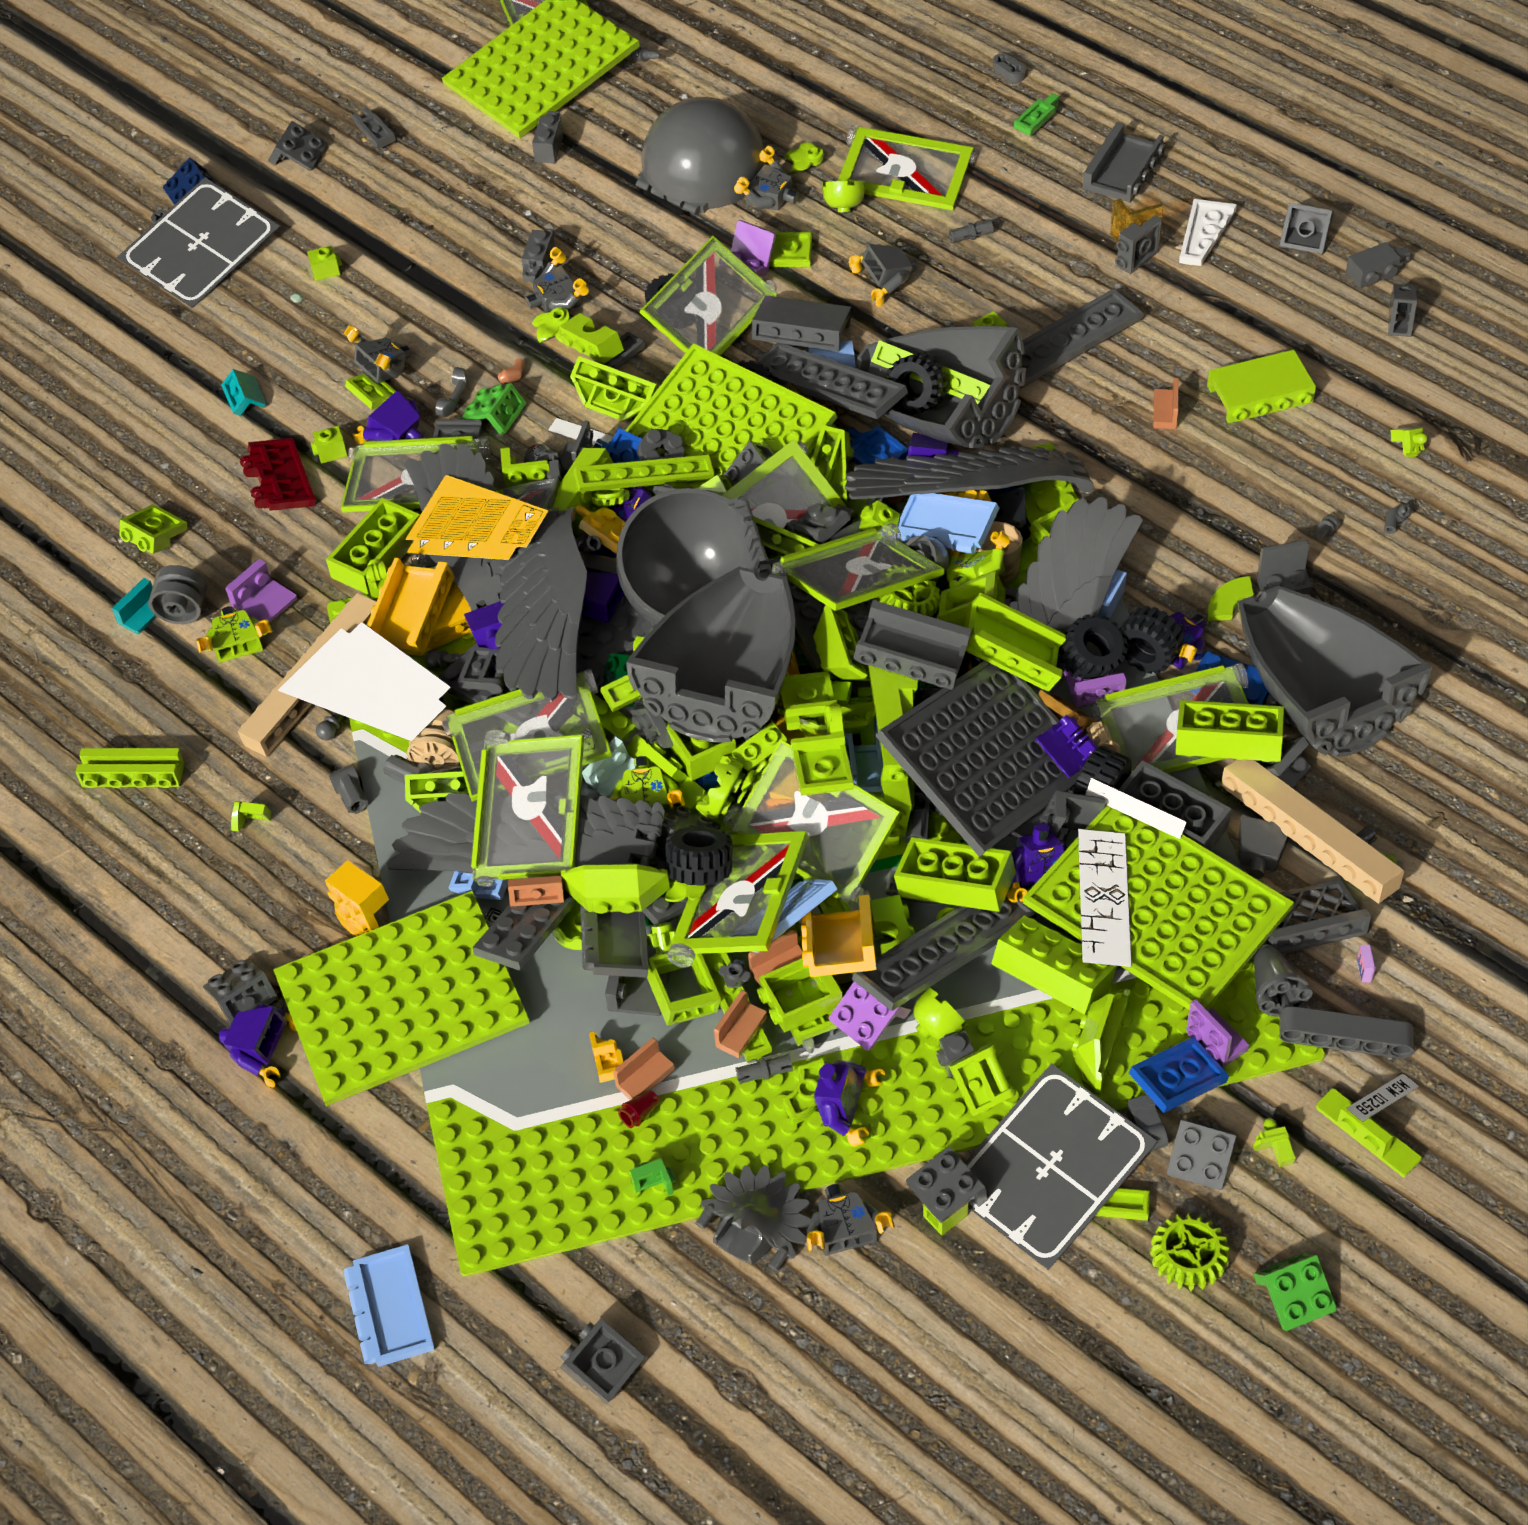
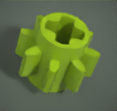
M670 922L652 925V931L646 934L648 947L655 948L656 953L670 952L669 947L676 929L672 928Z

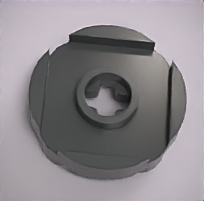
M651 429L639 442L640 461L684 457L682 439L679 435L673 434L668 430ZM662 448L666 454L662 457L656 449Z

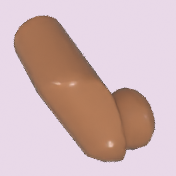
M516 359L513 367L499 372L498 380L503 384L519 381L523 374L525 361Z

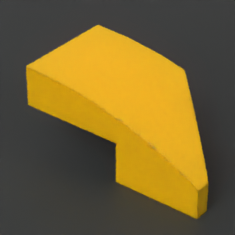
M589 1032L600 1083L614 1080L613 1071L624 1062L621 1050L617 1049L615 1040L609 1039L606 1041L598 1038L597 1033Z

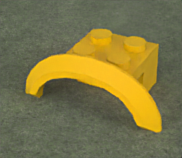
M347 860L325 880V883L329 889V897L335 902V914L341 925L351 934L359 936L379 928L374 913L389 898L379 881Z

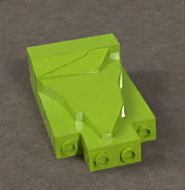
M868 665L872 687H857L855 698L873 696L879 732L882 728L913 709L918 680ZM874 718L859 733L861 745H875ZM880 742L883 758V769L880 779L883 798L881 792L869 793L902 812L889 837L905 836L910 811H913L915 782ZM871 810L873 813H875V814H877L878 816L882 817V816L879 815L878 813H876V812H874L873 810ZM884 817L873 819V826L878 825L879 827Z

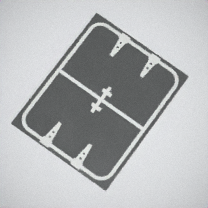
M204 177L116 258L193 308L280 225Z
M1051 1063L964 1163L985 1186L987 1201L980 1207L971 1200L968 1202V1208L1049 1270L1158 1141Z

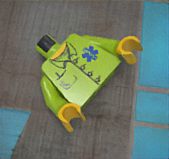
M996 531L992 533L990 539L996 544L995 549L977 551L974 554L963 553L957 556L960 553L959 551L947 550L950 556L949 567L946 573L950 588L996 571L998 576L1005 572L1006 569L1003 564L1005 552L1003 548L1007 547L1010 543L1008 535L1003 531L1000 534Z
M228 606L221 610L222 616L215 617L212 620V627L208 629L206 636L196 640L199 653L202 651H213L214 648L218 663L263 651L259 637L273 631L267 619L259 621L255 617H249L244 610L236 612L233 607Z
M639 756L634 759L635 769L623 772V778L617 781L609 796L610 799L616 802L619 798L628 799L634 804L642 800L651 807H653L654 803L659 802L663 806L665 813L673 809L675 803H682V806L685 805L683 794L677 784L668 774L661 773L660 767H650L649 758L646 756Z

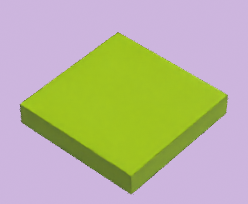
M774 232L776 233L769 267H810L812 232Z

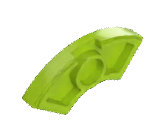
M1250 576L1231 580L1215 591L1208 605V621L1232 620L1233 611L1238 606V601L1254 595Z
M823 1057L798 1066V1085L791 1094L783 1098V1104L793 1125L807 1119L818 1108L814 1094L820 1077L819 1070L826 1064Z

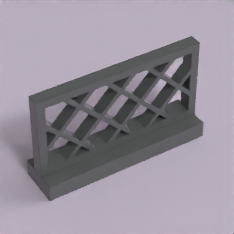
M1341 879L1281 892V895L1294 902V906L1287 915L1286 921L1283 920L1278 925L1280 928L1275 929L1268 937L1266 944L1274 946L1282 954L1366 935L1371 914L1367 908L1361 909ZM1337 889L1341 897L1338 898L1326 894V892ZM1312 896L1318 900L1315 904L1302 898ZM1323 900L1335 904L1336 907L1332 910L1320 904ZM1298 906L1312 910L1310 915L1296 911ZM1340 907H1343L1352 912L1341 913L1338 910ZM1318 912L1329 917L1318 919L1314 916ZM1292 918H1295L1305 923L1295 925L1290 923Z

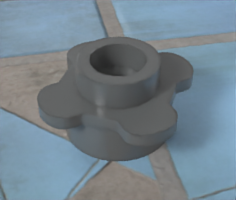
M735 960L732 964L728 966L723 965L719 969V974L724 976L725 984L729 988L741 987L751 977L750 973L745 970L742 960Z

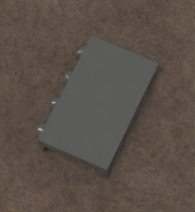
M1116 122L1084 171L1083 189L1130 203L1133 197L1139 194L1142 183H1146L1150 170L1155 169L1159 156H1163L1166 145L1163 144V135H1159L1155 142L1124 134L1125 124Z
M765 295L752 319V339L839 351L841 347V334L844 328L850 327L851 307Z
M873 600L862 636L856 645L853 661L953 690L972 629Z

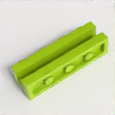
M81 748L79 757L82 764H77L76 775L81 786L88 788L180 787L185 762L179 748Z

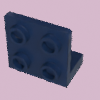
M189 157L175 174L167 180L163 189L175 205L204 177L216 185L217 183L205 167Z

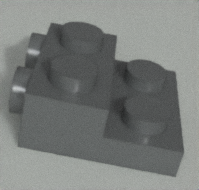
M1154 215L1141 226L1132 223L1120 232L1119 241L1116 243L1118 257L1115 259V264L1118 268L1132 274L1159 252L1161 218Z
M600 1319L595 1325L591 1322L587 1324L579 1334L583 1340L577 1347L572 1344L560 1357L564 1363L559 1368L581 1387L585 1385L605 1404H608L645 1356L605 1321Z

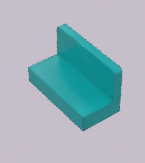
M232 369L221 386L233 414L241 416L250 403L264 408L266 401L256 378L247 373Z
M143 578L112 607L117 623L136 634H140L157 618L148 605L153 588L150 580Z

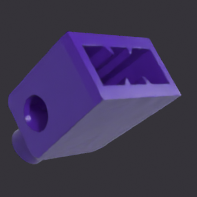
M913 433L908 456L934 458L936 454L958 456L961 451L948 449L949 443L939 441L923 434Z
M587 572L588 578L582 615L609 623L624 595L618 574Z
M501 601L464 614L478 647L491 650L499 648L496 647L495 636L502 625L497 617L504 605Z

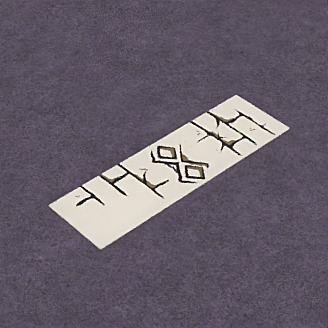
M1078 829L1083 962L1131 967L1125 834Z

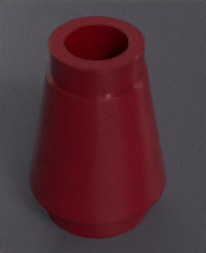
M649 1090L647 1093L623 1103L618 1111L619 1117L627 1127H638L656 1108L660 1100L655 1092Z

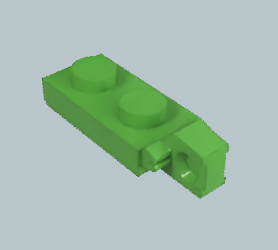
M1052 93L1044 101L1038 99L1014 121V129L1029 136L1034 134L1057 111L1059 95Z

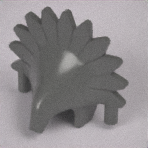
M766 1165L760 1169L756 1176L748 1166H743L740 1179L730 1172H726L724 1175L726 1187L716 1184L710 1185V1191L715 1199L703 1200L701 1202V1207L704 1210L695 1224L701 1229H705L714 1214L721 1216L713 1237V1243L730 1255L751 1265L761 1259L773 1247L777 1252L768 1264V1267L777 1272L787 1257L790 1259L795 1258V1251L791 1243L805 1244L807 1241L806 1236L799 1229L810 1224L811 1219L800 1214L809 1207V1201L806 1199H795L800 1191V1185L792 1184L785 1186V1172H781L771 1179L769 1168Z

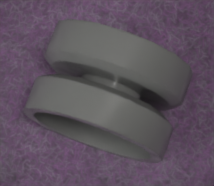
M169 565L162 567L156 573L148 602L150 610L158 618L174 624L194 622L201 613L207 590L206 580L200 573L185 566Z

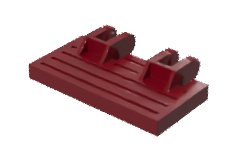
M293 438L248 442L249 455L243 456L239 461L240 465L244 467L243 473L245 477H258L260 486H256L250 491L251 496L255 498L254 505L256 508H269V511L315 506L316 499Z

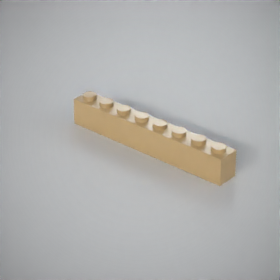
M356 593L347 602L343 610L331 621L325 631L317 637L312 646L303 653L299 661L287 672L281 682L272 689L262 704L256 708V711L241 725L237 732L245 747L266 757L273 751L312 705V703L280 692L278 689L341 628L347 633H351L361 622L367 625L372 607L376 604V601Z
M1235 760L1224 767L1221 786L1227 792L1241 800L1247 807L1253 809L1266 821L1276 823L1286 836H1289L1306 851H1309L1326 866H1329L1341 875L1346 881L1356 886L1366 896H1369L1379 904L1400 889L1404 873L1402 868L1255 760Z

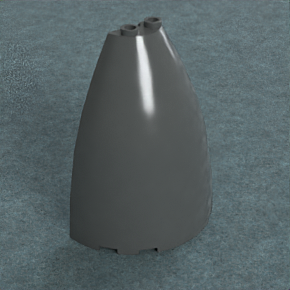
M947 327L883 340L913 354H929V358L935 357L937 359L936 363H941L945 367L990 384V387L978 404L973 395L965 394L961 399L946 393L945 396H942V402L936 404L937 406L918 414H908V412H901L900 407L895 408L892 406L883 416L906 429L936 440L977 449L984 448V445L996 442L1009 428L1021 402L1018 396L1020 386L1025 385L1026 368L1022 367L1021 355L1025 354V350L1017 327ZM878 342L865 345L856 359V369L882 378L889 376L890 374L887 373L888 368L871 362ZM909 378L912 391L921 396L924 388L923 383Z
M737 567L692 593L670 610L647 634L626 662L631 685L634 690H638L644 699V706L655 717L660 715L671 723L669 725L670 728L703 741L732 742L733 738H747L758 732L769 720L775 709L785 683L794 649L795 613L787 577L769 574L767 578L759 577L756 570Z
M1275 586L1263 591L1256 600L1253 596L1238 601L1246 643L1252 661L1266 689L1276 703L1284 707V714L1317 751L1324 755L1334 754L1336 757L1352 755L1371 747L1388 735L1386 730L1396 721L1401 723L1413 709L1410 706L1417 694H1423L1432 671V667L1368 622L1340 608L1281 586Z

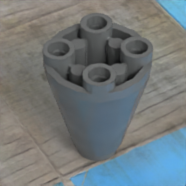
M1266 944L1258 949L1254 957L1256 1002L1260 1011L1268 1016L1279 1017L1280 1010L1285 1007L1302 1008L1312 997L1313 993L1306 978L1274 946Z

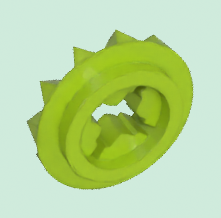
M624 488L599 490L592 496L593 504L598 506L622 504L629 500L630 494Z

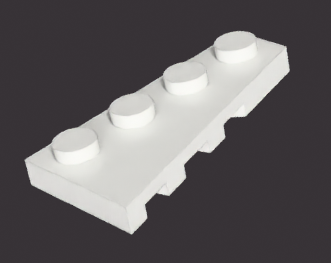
M1194 199L1179 263L1198 266L1203 264L1236 212L1237 204Z

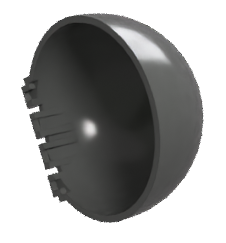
M694 97L682 100L662 112L650 127L644 140L642 172L638 175L636 186L647 192L651 191L652 194L664 200L667 199L668 202L680 208L683 207V209L695 215H698L700 212L705 213L708 209L720 208L736 203L745 198L744 193L738 194L734 190L738 179L745 177L750 183L764 164L767 165V162H762L759 156L762 150L765 151L763 139L750 117L728 101L713 97Z
M685 488L660 493L642 503L630 515L621 531L616 557L620 585L629 603L637 613L656 626L670 610L689 595L737 567L756 570L759 577L767 578L769 574H773L770 564H765L769 560L763 543L760 541L761 537L755 520H750L753 518V514L747 500L739 502L738 498L727 499L717 493L706 490Z

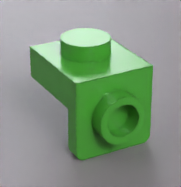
M662 1158L650 1163H641L630 1170L632 1185L636 1193L663 1183L667 1195L673 1194L672 1184L676 1180L671 1167L665 1168Z

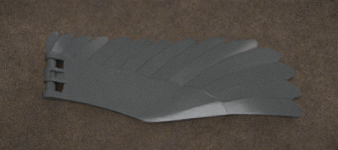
M442 443L439 446V453L434 454L429 450L423 451L420 455V461L407 459L404 463L416 489L421 512H423L445 475L497 492L494 490V477L490 471L487 472V465L483 455L478 452L474 456L470 448L461 443L457 449L452 448L449 444ZM429 555L436 564H438V561L448 563L455 576L453 581L463 593L471 611L479 609L485 604L488 606L500 601V594L503 589L500 578L504 571L499 569L500 559Z
M1020 446V450L1000 447L999 451L959 452L958 456L936 454L934 458L907 456L906 460L875 459V464L857 465L853 472H848L846 480L851 482L845 485V490L851 491L849 498L852 500L1001 489L1043 480L1068 481L1077 485L1081 491L1088 493L1094 488L1086 468H1084L1083 463L1073 453L1066 452L1064 454L1056 449L1051 451L1043 447L1033 449L1025 446Z
M1083 497L1074 502L1067 512L1060 510L1051 525L1050 538L1044 536L1037 547V562H1033L1028 566L1027 584L1022 583L1019 586L1016 600L1012 601L1008 606L1063 634L1079 617L1082 618L1087 614L1092 617L1094 614H1099L1113 575L1143 521L1140 515L1134 514L1126 517V508L1123 504H1118L1112 509H1108L1107 499L1103 497H1098L1090 504H1087L1086 499ZM1058 654L1056 667L1064 670L1066 665L1060 662L1059 658L1062 655ZM1025 681L1037 695L1040 690H1043Z
M558 508L546 509L548 513L528 546L516 547L509 560H499V569L504 570L500 578L501 586H503L500 601L504 605L497 616L499 623L502 625L495 636L496 647H501L496 656V672L499 674L504 673V682L510 691L519 688L524 698L533 699L538 692H541L545 699L551 702L557 698L559 693L568 699L577 697V641L588 574L573 535L572 522L576 520L575 508H567L565 511H559Z
M449 793L446 796V801L429 802L420 806V816L407 818L402 823V828L408 832V835L396 839L392 844L393 849L400 852V854L390 858L387 862L388 869L456 871L475 874L474 869L471 867L477 800L472 802L467 794ZM495 794L488 867L562 862L565 816L559 815L560 800L567 798L558 796L553 800L547 799V803L564 825L560 861L532 823L520 819L515 814L512 796L510 795L507 800H504ZM580 795L575 867L582 865L635 864L631 863L632 856L641 859L638 865L650 867L651 862L655 861L658 849L656 842L657 838L661 836L665 820L663 806L656 802L651 807L642 800L634 804L625 798H619L616 802L606 796H600L598 801H595L588 796ZM640 833L647 835L646 840L639 839Z

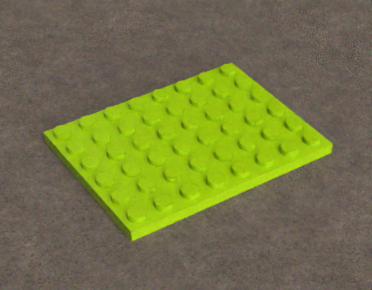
M545 0L442 77L444 85L518 138H522L538 125L540 116H546L548 111H557L639 48L640 44L639 40L579 0Z
M693 343L625 431L641 439L651 429H664L679 435L683 442L684 457L709 455L715 477L716 475H724L749 441L768 445L775 454L794 439L808 456L816 446L822 425L831 426L836 420L837 415L834 411ZM662 448L656 450L660 452L662 457L666 454ZM793 456L782 463L787 473L792 477L800 467ZM709 480L691 481L688 488L696 489ZM768 481L761 491L770 488L778 482Z
M1108 805L1085 829L1125 834L1131 967H1121L1188 1010L1190 1009V1003L1194 1000H1197L1208 1010L1293 909V901L1182 834L1180 839ZM1077 837L1023 897V904L1082 941L1079 839Z
M473 891L273 969L326 1106L530 1024L506 966L475 956L473 953V946L489 929Z

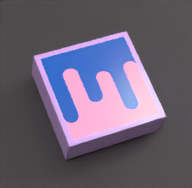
M1360 945L1357 956L1362 983L1373 980L1376 968L1370 945Z

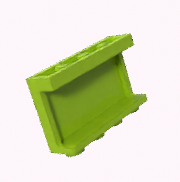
M1295 350L1209 370L1207 388L1210 393L1216 391L1226 408V421L1228 423L1310 404L1314 400L1316 388Z
M979 593L967 610L965 627L972 629L966 652L1049 692L1062 677L1063 670L1056 666L1059 647L1065 642L1066 635L984 593Z

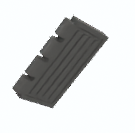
M580 904L583 969L593 971V975L647 978L648 955L645 914L643 912H606L599 914L588 912Z

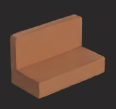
M1174 378L1173 390L1154 389L1153 428L1176 429L1179 378Z
M562 876L508 880L510 907L564 903Z
M795 930L773 940L768 951L750 952L748 954L749 970L759 985L760 976L802 958V949L798 945V937Z
M740 991L714 1029L716 1048L739 1059L767 1019V1011L748 1003L746 991Z
M653 1037L613 1071L616 1088L631 1100L652 1090L675 1070V1067L659 1051L658 1041Z

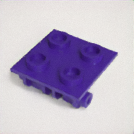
M1065 715L1059 723L1038 736L1035 740L1058 765L1060 770L1070 778L1082 769L1089 755L1098 746L1091 739L1085 742L1089 735L1087 734L1081 738L1079 735L1084 729L1082 728L1076 732L1080 726L1073 717L1070 718L1068 715Z

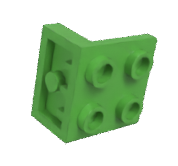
M512 383L499 384L487 389L482 388L475 394L476 398L465 408V413L461 419L479 420L487 418L499 434H505L527 403Z
M1304 1252L1253 1273L1256 1284L1267 1287L1280 1325L1284 1331L1291 1330L1337 1310L1316 1254Z

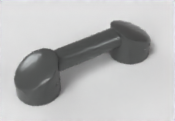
M454 368L452 384L456 385L450 399H438L435 408L437 416L448 417L456 410L457 403L468 386L464 368Z

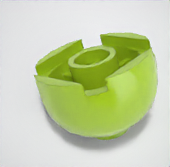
M865 181L822 182L823 198L830 207L838 208V212H851V208L858 206L863 200Z
M929 987L915 1002L913 1012L914 1018L918 1023L915 1029L925 1039L931 1036L937 1041L949 1033L962 1032L967 1027L964 1019L946 1000H938L936 998L938 993Z

